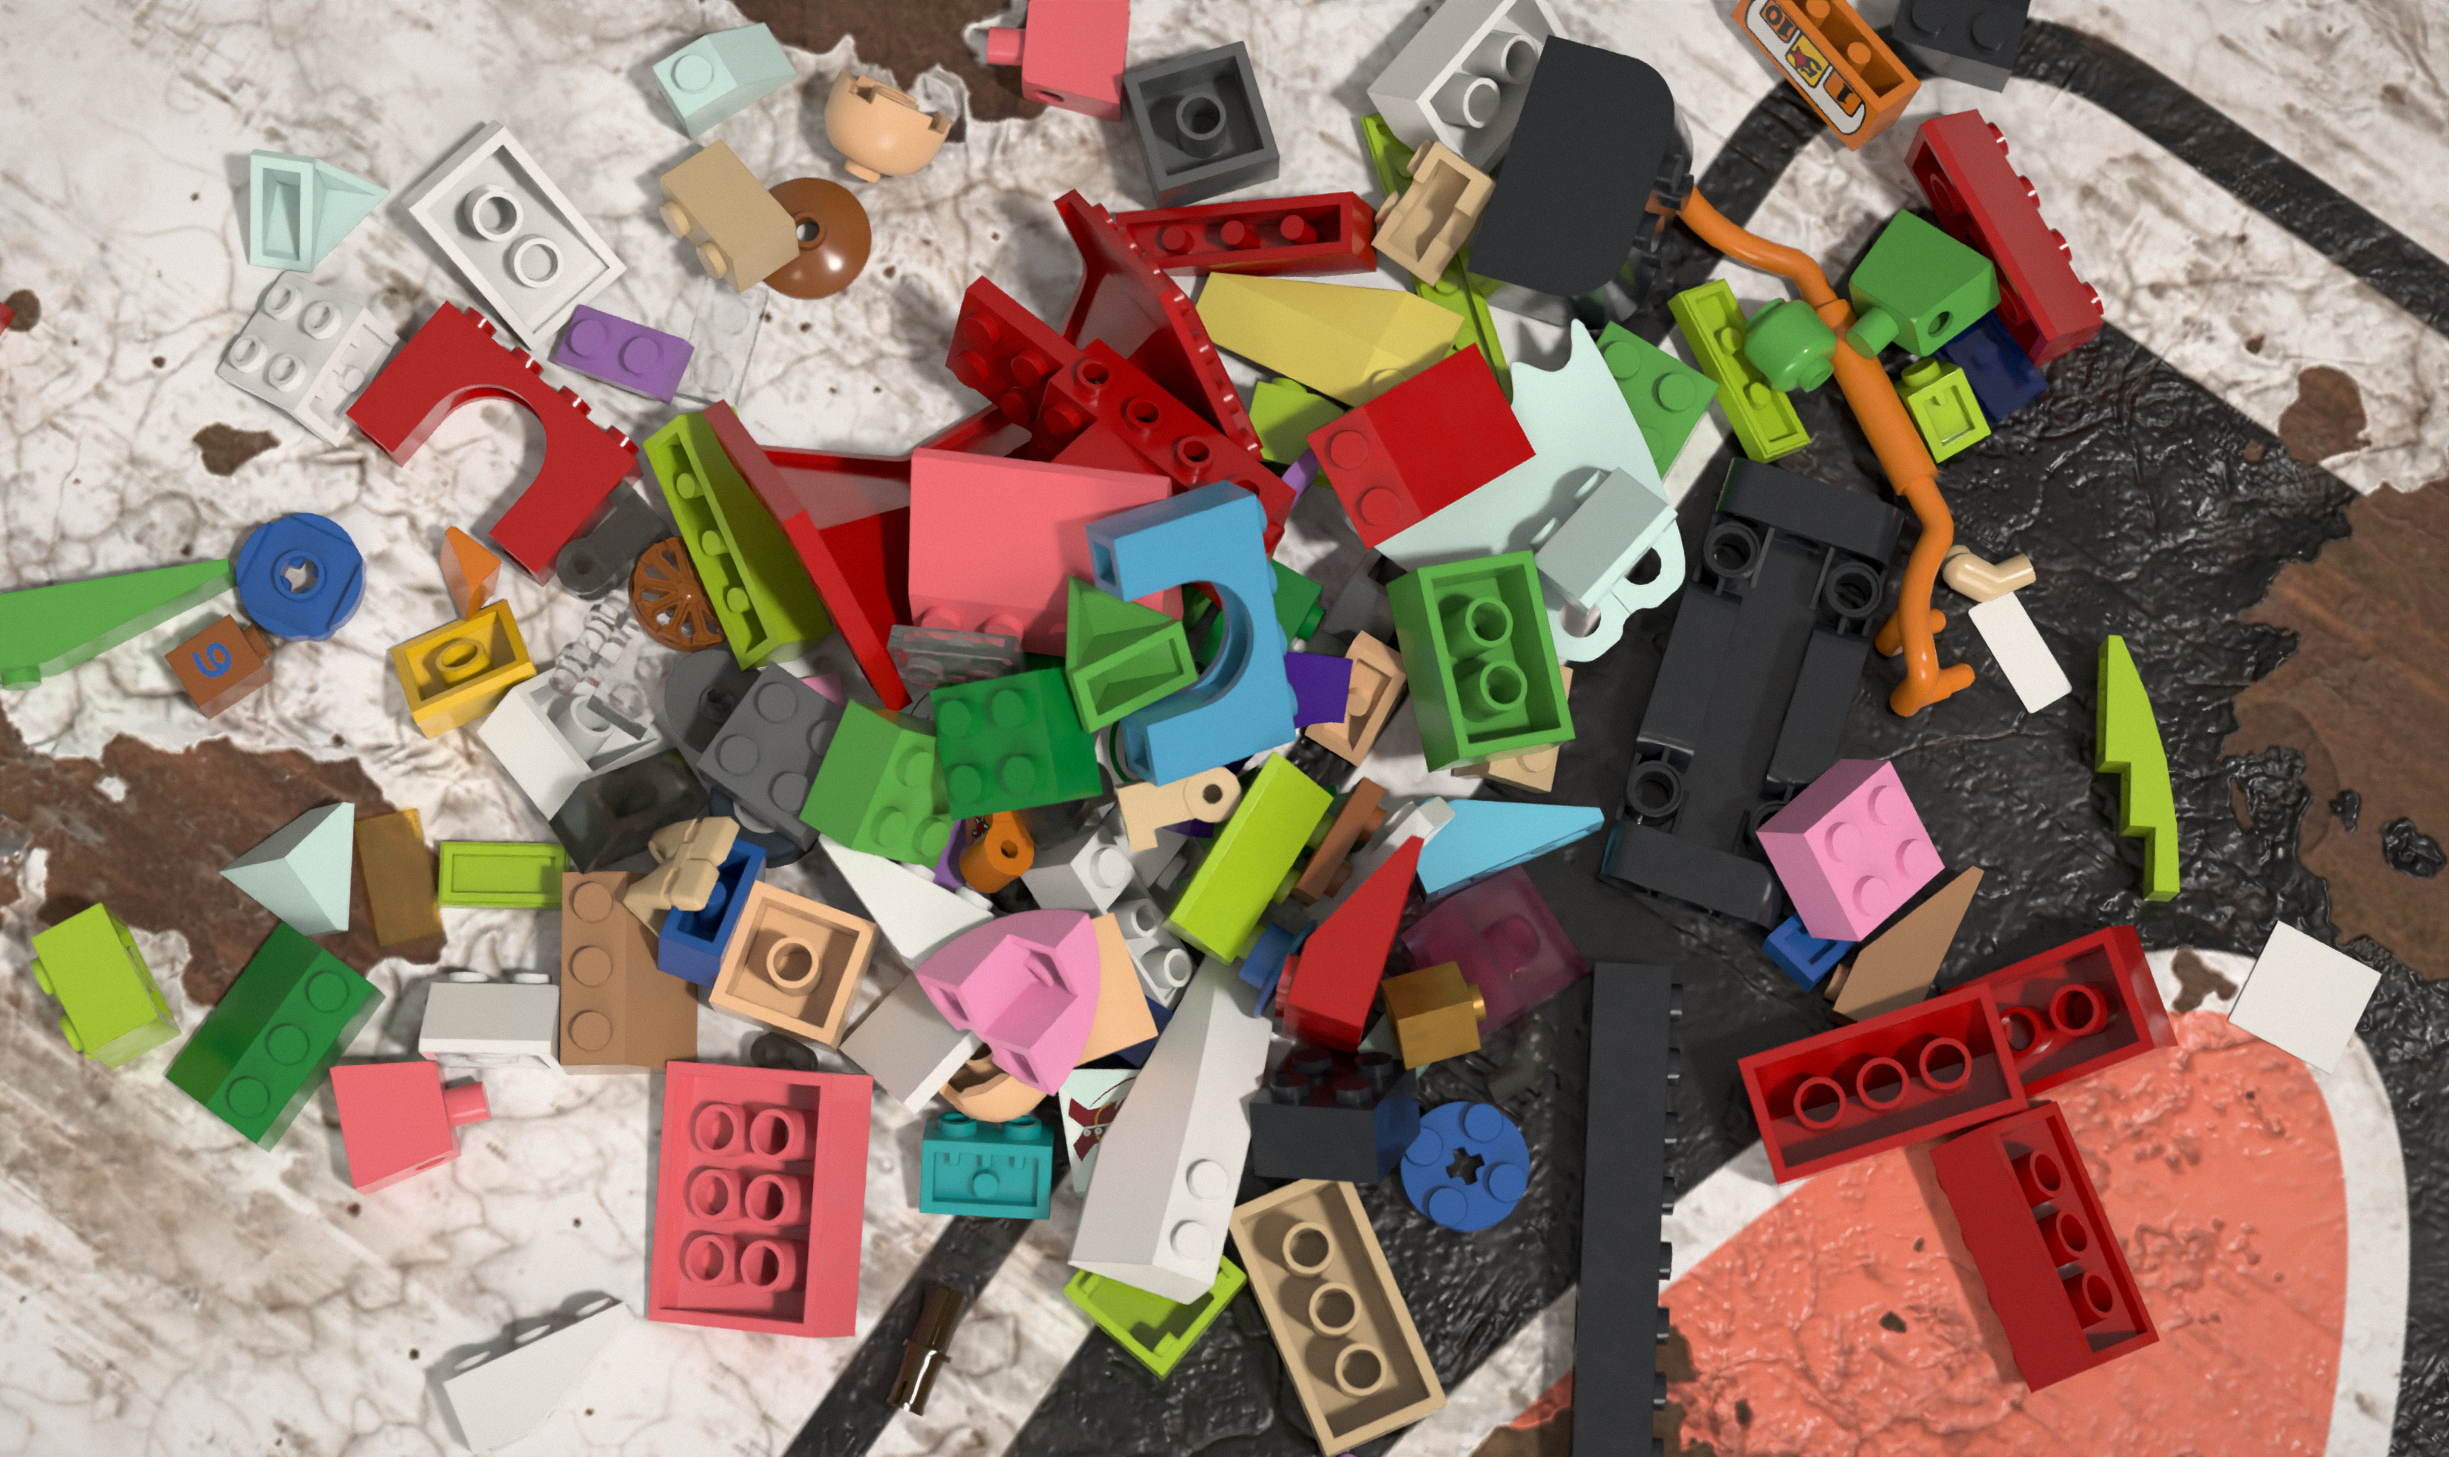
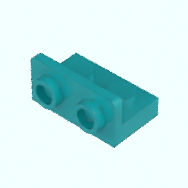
M959 1111L945 1112L940 1114L938 1118L926 1119L922 1138L919 1213L1049 1220L1055 1126L1052 1124H1041L1040 1119L1028 1115L996 1123L972 1119Z

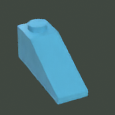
M1434 798L1424 800L1416 805L1420 807ZM1455 799L1447 804L1456 815L1422 849L1414 881L1424 904H1427L1600 831L1605 819L1600 808Z

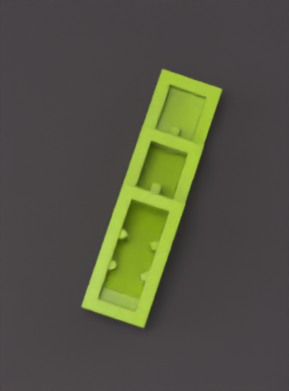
M2108 635L2098 647L2095 772L2121 773L2119 836L2144 837L2143 900L2169 902L2180 892L2177 821L2167 760L2148 695L2124 640L2120 635Z

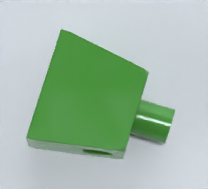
M1902 208L1850 278L1849 289L1855 314L1859 320L1846 332L1845 336L1850 346L1860 356L1868 360L1874 359L1891 341L1917 357L1929 356L2001 302L1994 263Z

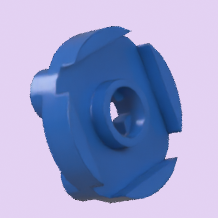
M313 513L290 514L291 518L280 519L274 524L268 522L249 537L238 557L236 580L237 586L240 589L241 600L251 618L262 629L275 637L293 642L309 640L314 642L326 641L338 629L344 627L359 609L366 590V562L349 534L340 525L326 517ZM305 562L314 564L312 574L317 579L314 587L311 589L304 588L300 593L291 592L292 582L285 577L287 570L290 567L300 570Z
M1466 1101L1448 1103L1433 1109L1420 1119L1421 1133L1403 1154L1400 1163L1401 1184L1408 1201L1415 1211L1439 1227L1449 1228L1452 1231L1461 1233L1482 1231L1503 1221L1510 1215L1526 1191L1530 1169L1528 1149L1518 1128L1492 1105L1483 1103L1475 1104ZM1464 1149L1469 1157L1477 1155L1480 1157L1483 1166L1475 1171L1477 1179L1475 1183L1466 1185L1461 1176L1450 1178L1446 1167L1451 1166L1455 1162L1453 1152Z

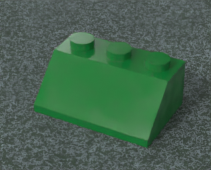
M282 921L165 1077L255 1144L270 1153L330 1073V1068L336 1065L386 996L357 972Z

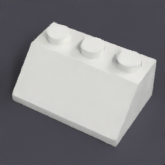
M1446 0L1366 92L1393 135L1415 153L1426 139L1433 143L1440 141L1488 174L1508 151L1548 34L1567 40L1571 39L1547 0Z

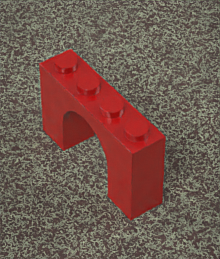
M446 300L345 414L358 432L402 468L449 415L467 404L481 400H504L517 404L531 412L544 426L546 434V455L543 466L532 485L488 534L497 549L544 587L580 547L578 545L583 543L581 541L589 537L644 475L638 460L634 457L638 453L639 448L613 425H610L604 432L589 420L587 416L592 409L571 389L563 385L556 392L539 377L544 372V369L523 349L515 346L510 353L492 338L497 332L496 328L479 312L468 306L461 313Z

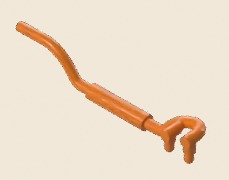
M1694 184L1687 208L1683 212L1676 210L1678 216L1690 229L1711 246L1730 257L1757 269L1791 280L1796 285L1803 300L1816 311L1837 337V350L1830 361L1834 366L1833 374L1895 493L1898 496H1907L1921 523L1922 534L1910 556L1902 579L1898 607L1879 629L1874 640L1876 648L1885 656L1892 657L1902 653V651L1904 652L1907 675L1890 695V705L1897 714L1905 717L1912 716L1920 708L1949 698L1953 692L1969 687L1975 680L1974 671L1968 664L1959 663L1945 669L1939 668L1933 634L1941 632L1946 626V618L1941 610L1930 609V598L1935 577L1952 545L1954 523L1950 510L1934 481L1938 477L1939 472L1878 356L1868 360L1860 356L1848 343L1845 334L1858 321V318L1847 299H1838L1827 276L1817 262L1799 249L1772 242L1732 223L1710 205Z

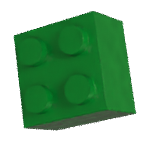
M1066 667L1032 671L929 691L951 821L1103 795L1093 733L1083 730L1066 674Z

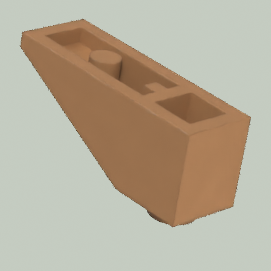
M1975 866L1970 867L1860 951L1850 967L1839 962L1822 996L1833 1002L1826 1015V1019L1844 1027L1923 1002L1985 871Z

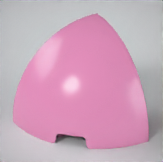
M1041 909L1012 914L972 929L936 951L913 973L933 1004L957 1031H961L964 1028L972 1030L980 1040L988 1043L994 1054L992 1057L994 1064L1023 1083L1054 1096L1076 1065L1094 1021L1100 988V956L1096 934L1088 913L1068 909Z

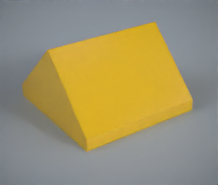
M507 599L476 612L468 621L461 618L389 649L411 714L428 740L492 713L513 687L540 675Z

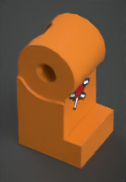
M1034 807L965 818L967 845H965L960 853L959 866L966 882L974 889L983 893H995L1029 870L1034 858Z

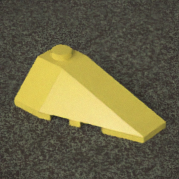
M1215 272L1210 273L1195 307L1213 343L1353 407H1357L1448 357L1466 320V317L1408 291Z

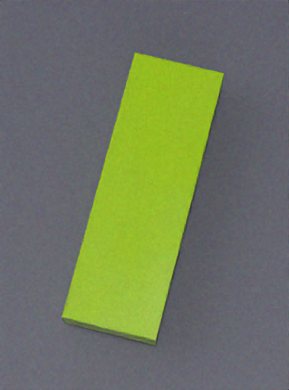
M1725 278L1678 293L1667 304L1705 376L1720 384L1716 397L1748 458L1766 464L1799 452L1811 443L1786 393L1774 390L1745 357L1744 342L1748 335L1744 332V327L1748 321Z

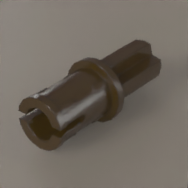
M940 1284L932 1287L911 1340L903 1339L902 1345L907 1346L888 1395L885 1396V1402L923 1417L925 1406L943 1362L950 1364L952 1359L946 1354L968 1302L967 1296L962 1292Z

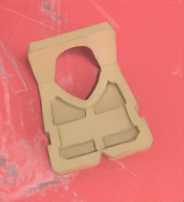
M730 816L705 817L702 822L695 818L654 830L648 846L660 866L642 880L630 884L622 901L624 905L658 938L672 906L685 911H700L703 909L720 874L717 866L726 860L740 829L738 823Z

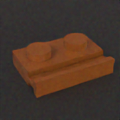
M1365 776L1353 785L1336 812L1335 819L1316 850L1312 851L1301 869L1298 880L1288 894L1289 897L1309 908V906L1319 901L1322 894L1331 899L1336 896L1353 868L1351 864L1344 861V858L1356 839L1365 844L1369 842L1387 813L1385 809L1378 806L1386 789Z

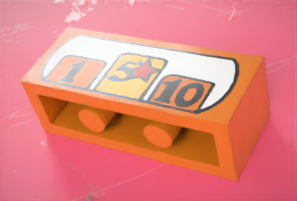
M1740 0L1731 14L1736 23L1852 152L1893 126L1922 85L1846 0Z

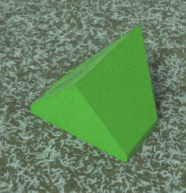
M1069 575L1066 674L1085 732L1093 733L1199 680L1181 620L1172 618L1134 601L1124 603L1100 590L1095 585Z

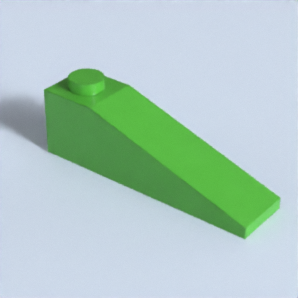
M226 558L0 594V684L3 685L4 690L8 691L28 690L42 685L41 678L60 675L236 587V568Z

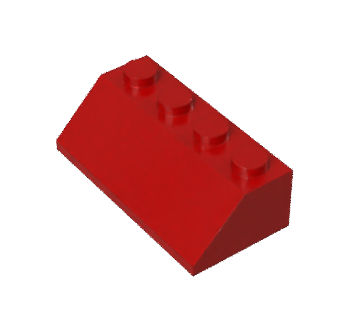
M1978 109L1930 119L1920 124L1904 159V163L1946 234L1993 261L2001 302L1992 309V312L2028 373L2094 339L2104 323L2100 317L2104 314L2101 300L2090 283L2087 281L2080 283L2069 264L2072 261V254L2066 240L2056 228L2048 229L2037 210L2040 208V200L2034 186L2025 175L2017 177L2005 157L2009 154V149L2000 129L1993 122L1986 124Z
M1988 982L1737 1060L1777 1188L2024 1112L2029 1107Z
M2057 1101L1988 1123L1928 1151L1936 1169L1938 1184L1948 1197L1960 1225L1964 1245L1974 1258L1986 1286L1990 1306L2000 1319L2012 1347L2016 1367L2024 1375L2031 1393L2160 1341Z

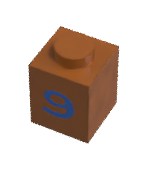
M230 614L164 655L197 707L209 720L274 679L264 663L265 660L273 656V653L256 627L251 623L242 629Z

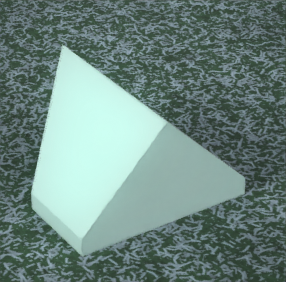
M253 149L250 155V265L312 273L314 268L391 191L316 157Z
M341 802L310 809L220 870L219 873L304 936L319 937L348 931L355 804Z

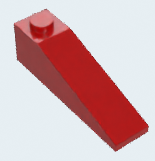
M1353 191L1116 213V227L1120 225L1124 227L1169 277H1209L1211 272L1256 277H1325L1377 271V248L1371 245L1377 235V223L1374 222L1377 211Z

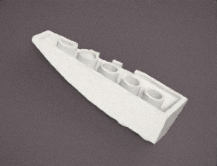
M1207 954L1204 956L1183 993L1184 997L1171 1020L1166 1023L1155 1043L1156 1046L1146 1064L1136 1076L1125 1095V1101L1113 1122L1108 1125L1100 1139L1067 1264L1190 1305L1214 1286L1251 1137L1249 1102L1261 1089L1276 1004L1275 996L1263 1015L1257 1020L1253 1013L1260 990L1238 977L1245 963V960L1236 955L1231 964L1224 966Z

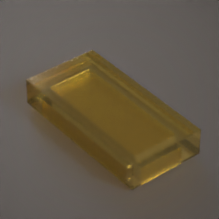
M413 808L354 822L380 946L386 949L445 935V926L441 908L438 905V894L419 810Z

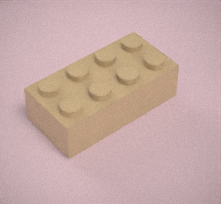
M1301 1179L1233 1208L1227 1233L1247 1275L1249 1284L1324 1457H1335L1446 1408L1448 1401L1352 1182Z

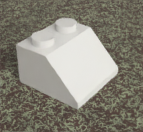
M594 649L513 687L476 732L555 829L597 809L664 755L673 745Z
M475 972L449 973V983L431 982L419 1037V1052L428 1061H436L442 1068L564 1070L560 1066L561 985H552V976L546 974L513 975V984H488L487 974Z

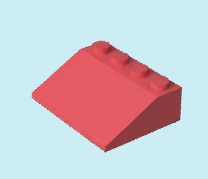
M915 447L911 456L908 589L915 638L942 643L952 642L992 647L1006 651L1015 650L1055 655L1066 658L1069 575L1095 585L1085 524L1172 497L1171 478ZM1181 584L1131 600L1182 621L1184 608Z
M667 1061L648 1309L649 1321L807 1338L855 1336L874 1075Z

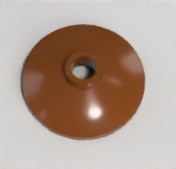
M814 177L786 181L770 190L769 193L795 220L796 231L802 224L812 223L819 228V233L811 241L798 239L800 256L764 278L763 281L776 292L800 300L826 298L841 292L852 284L863 271L868 261L872 243L870 222L859 200L843 186L826 179Z

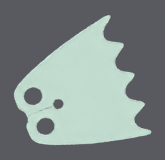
M1574 319L1571 323V357L1563 369L1550 372L1522 362L1515 361L1512 363L1513 402L1511 409L1536 455L1428 518L1374 546V548L1407 572L1420 567L1531 550L1530 542L1554 517L1564 525L1581 507L1573 497L1598 470L1608 478L1618 466L1670 506L1643 435L1612 373L1583 323L1578 319ZM1349 516L1345 517L1347 526L1359 535ZM1676 520L1652 546L1661 558V570L1657 578L1649 584L1637 585L1623 577L1597 604L1601 614L1600 625L1593 634L1587 637H1574L1563 629L1560 622V613L1567 601L1538 575L1558 657L1579 662L1595 660L1620 640L1623 633V624L1633 612L1641 608L1651 609L1658 607L1679 588L1685 576V556ZM1532 549L1533 555L1535 556L1537 552L1534 549Z

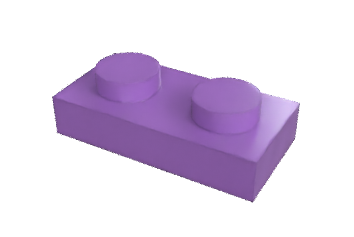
M579 304L554 361L566 370L670 405L695 347L685 339Z

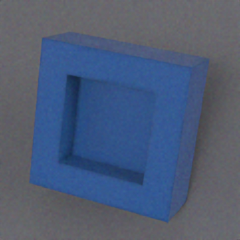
M1796 911L1766 938L1761 949L1808 993L1834 970L1839 962H1843L1851 954L1856 944L1853 941L1811 938L1798 911Z

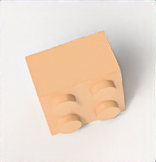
M755 880L708 1001L716 1012L836 1055L880 940L879 928L876 923Z

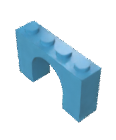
M1227 480L1085 524L1095 586L1125 603L1190 581L1206 580L1210 581L1214 586L1222 603L1224 631L1221 644L1209 667L1198 677L1199 680L1120 719L1129 771L1156 787L1297 740L1293 716L1297 714L1298 704L1294 690L1287 681L1283 656L1286 655L1288 649L1287 639L1281 624L1276 619L1273 595L1277 591V579L1272 565L1266 559L1262 533L1267 528L1265 511L1256 494Z

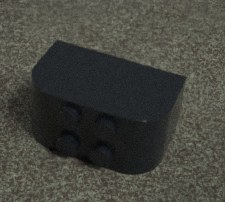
M1548 34L1466 269L1490 306L1571 328V323L1574 319H1578L1584 324L1587 331L1605 329L1610 320L1616 324L1622 322L1633 314L1644 301L1656 269L1664 270L1670 260L1674 245V234L1669 233L1676 210L1683 212L1687 208L1694 187V175L1689 174L1694 155L1692 135L1669 86L1658 71L1640 59Z

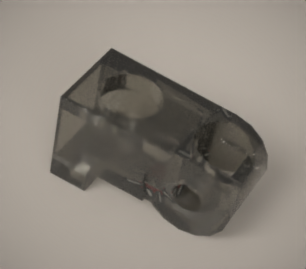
M626 480L607 496L616 512L594 530L588 538L576 539L566 544L557 556L555 564L557 576L568 593L577 600L594 602L605 598L630 577L633 567L644 552L655 543L657 544L665 539L674 537L664 520Z

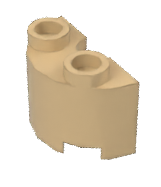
M1426 139L1407 166L1406 170L1414 175L1413 182L1408 191L1403 196L1395 190L1377 213L1374 222L1380 225L1381 229L1371 245L1433 287L1445 275L1446 268L1459 248L1464 250L1481 226L1497 180L1440 141L1433 143Z

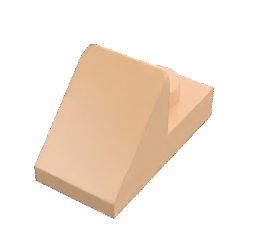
M1362 630L1354 639L1345 655V658L1353 659L1344 723L1312 724L1307 727L1304 733L1307 737L1357 767L1366 757L1407 690V677L1402 655Z

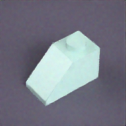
M765 23L704 35L652 66L661 94L690 140L797 78L796 71Z

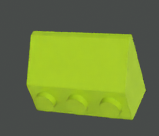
M1273 751L1260 763L1241 794L1237 810L1222 824L1160 926L1224 966L1231 964L1236 955L1246 961L1259 938L1266 930V927L1257 921L1268 903L1272 900L1281 906L1301 874L1291 866L1302 848L1306 845L1315 851L1331 827L1335 818L1325 811L1334 797L1287 759Z

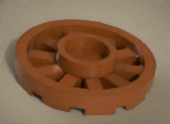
M674 536L657 544L655 543L644 552L633 567L628 582V598L631 610L643 630L654 640L668 648L690 653L714 649L723 644L728 638L695 563L692 569L690 567L687 555L690 551L683 536ZM668 553L671 555L673 566L662 557L663 554ZM650 568L660 578L648 576L645 569ZM642 593L659 595V599L653 602L643 600ZM665 613L670 620L668 624L661 626L655 619L657 615ZM704 619L716 629V634L707 631ZM683 623H689L691 638L683 637L681 631Z

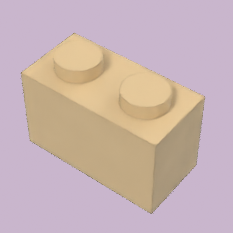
M721 138L659 177L664 202L659 207V211L669 230L679 239L686 235L695 245L698 259L707 273L715 280L723 277L738 295L800 256L795 220Z

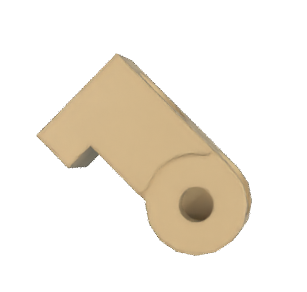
M1223 765L1160 787L1154 786L1143 778L1114 785L1129 848L1132 853L1158 847L1154 832L1156 828L1194 818L1208 823L1221 822L1229 818L1237 810L1241 800V787L1236 776Z

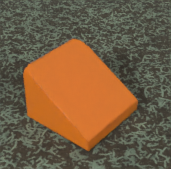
M451 525L445 531L439 565L461 616L468 621L495 593L502 562L501 559L463 531Z

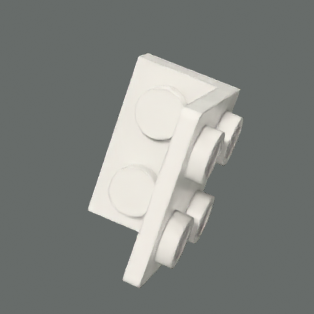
M286 271L269 291L239 339L233 344L229 354L220 365L218 374L226 381L286 410L321 440L338 448L352 427V423L345 413L407 343L364 306Z

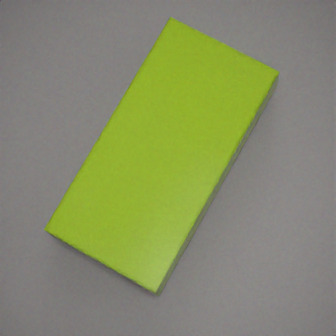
M441 841L438 905L440 908L562 910V872H571L572 847L570 844Z

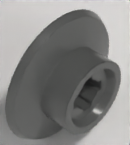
M721 649L701 650L682 659L672 670L665 688L666 713L674 731L689 747L703 754L761 675L760 671L757 668L742 671L735 654ZM707 701L715 704L719 703L722 706L721 716L710 715L705 708Z

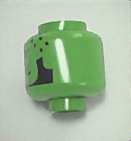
M1776 298L1760 308L1746 323L1744 332L1748 336L1744 342L1745 357L1774 390L1788 392L1801 387L1805 392H1810L1826 381L1834 371V366L1830 361L1837 350V337L1807 302L1798 299L1786 302L1783 298Z

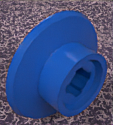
M1311 919L1295 935L1271 922L1249 954L1238 977L1260 990L1253 1013L1257 1020L1263 1015L1278 992V983L1288 954L1302 955L1306 940L1315 932L1319 920Z

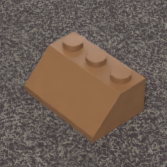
M628 871L562 872L560 1066L568 1075L666 1074L667 1061L698 1062V984L658 970L659 938L622 902L630 884L642 880L649 874Z

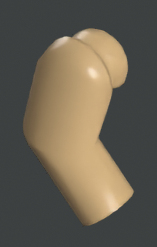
M1954 545L1949 548L1940 565L1944 581L1952 589L1977 602L1992 601L2036 581L2034 569L2024 553L1993 565L1971 553L1969 548L1963 545Z

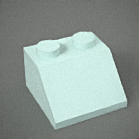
M1619 466L1608 478L1598 470L1573 497L1581 507L1564 525L1554 517L1529 544L1537 552L1534 559L1538 575L1584 617L1597 606L1670 528L1678 515L1671 506Z

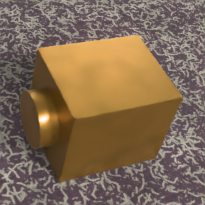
M1456 960L1380 981L1389 1031L1406 1070L1481 1049L1477 1022L1487 1019L1485 1005L1478 984L1474 982L1466 985Z

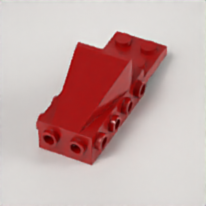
M983 275L966 288L945 366L955 374L962 384L977 390L1000 408L1012 423L1024 427L1032 433L1026 453L1029 459L1037 462L1170 477L1172 497L1227 480L1256 494V497L1261 502L1267 520V528L1262 533L1266 559L1271 563L1275 549L1285 533L1284 525L1296 496V490L1098 337L1080 351ZM1145 418L1151 423H1144ZM1198 580L1188 582L1223 609L1220 597L1210 581Z

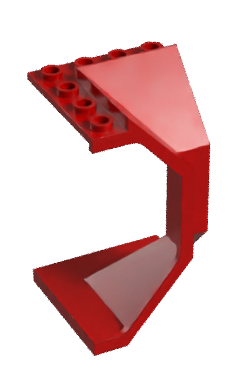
M1075 188L1054 200L1053 203L1081 257L1083 265L1080 281L1058 334L1080 351L1098 337L1258 462L1264 460L1260 451L1264 447L1192 300L1153 260L1149 253L1134 240L1121 225L1116 227L1108 211L1100 202L1092 207ZM724 399L702 411L728 460L791 545L861 672L885 708L898 712L912 704L913 701L898 676L897 670L917 640L914 633L908 594L911 456L913 451L902 456H884L759 445ZM992 403L920 446V448L1032 461L1026 456L1032 433L1024 427L1012 423L1003 411ZM1145 418V420H1144V423H1151V422H1150L1148 419H1146V418Z

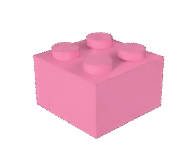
M1840 759L1755 831L1811 938L1861 941L1945 868L1890 760Z

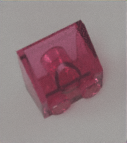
M1521 864L1448 898L1401 935L1420 970L1456 960L1466 985L1474 982L1478 984L1487 1016L1486 1020L1477 1022L1479 1039L1513 1022L1590 972Z

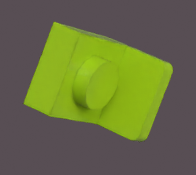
M1925 358L1906 367L1901 372L1902 379L1892 384L1933 462L1938 464L1991 434L1961 367L1941 359Z

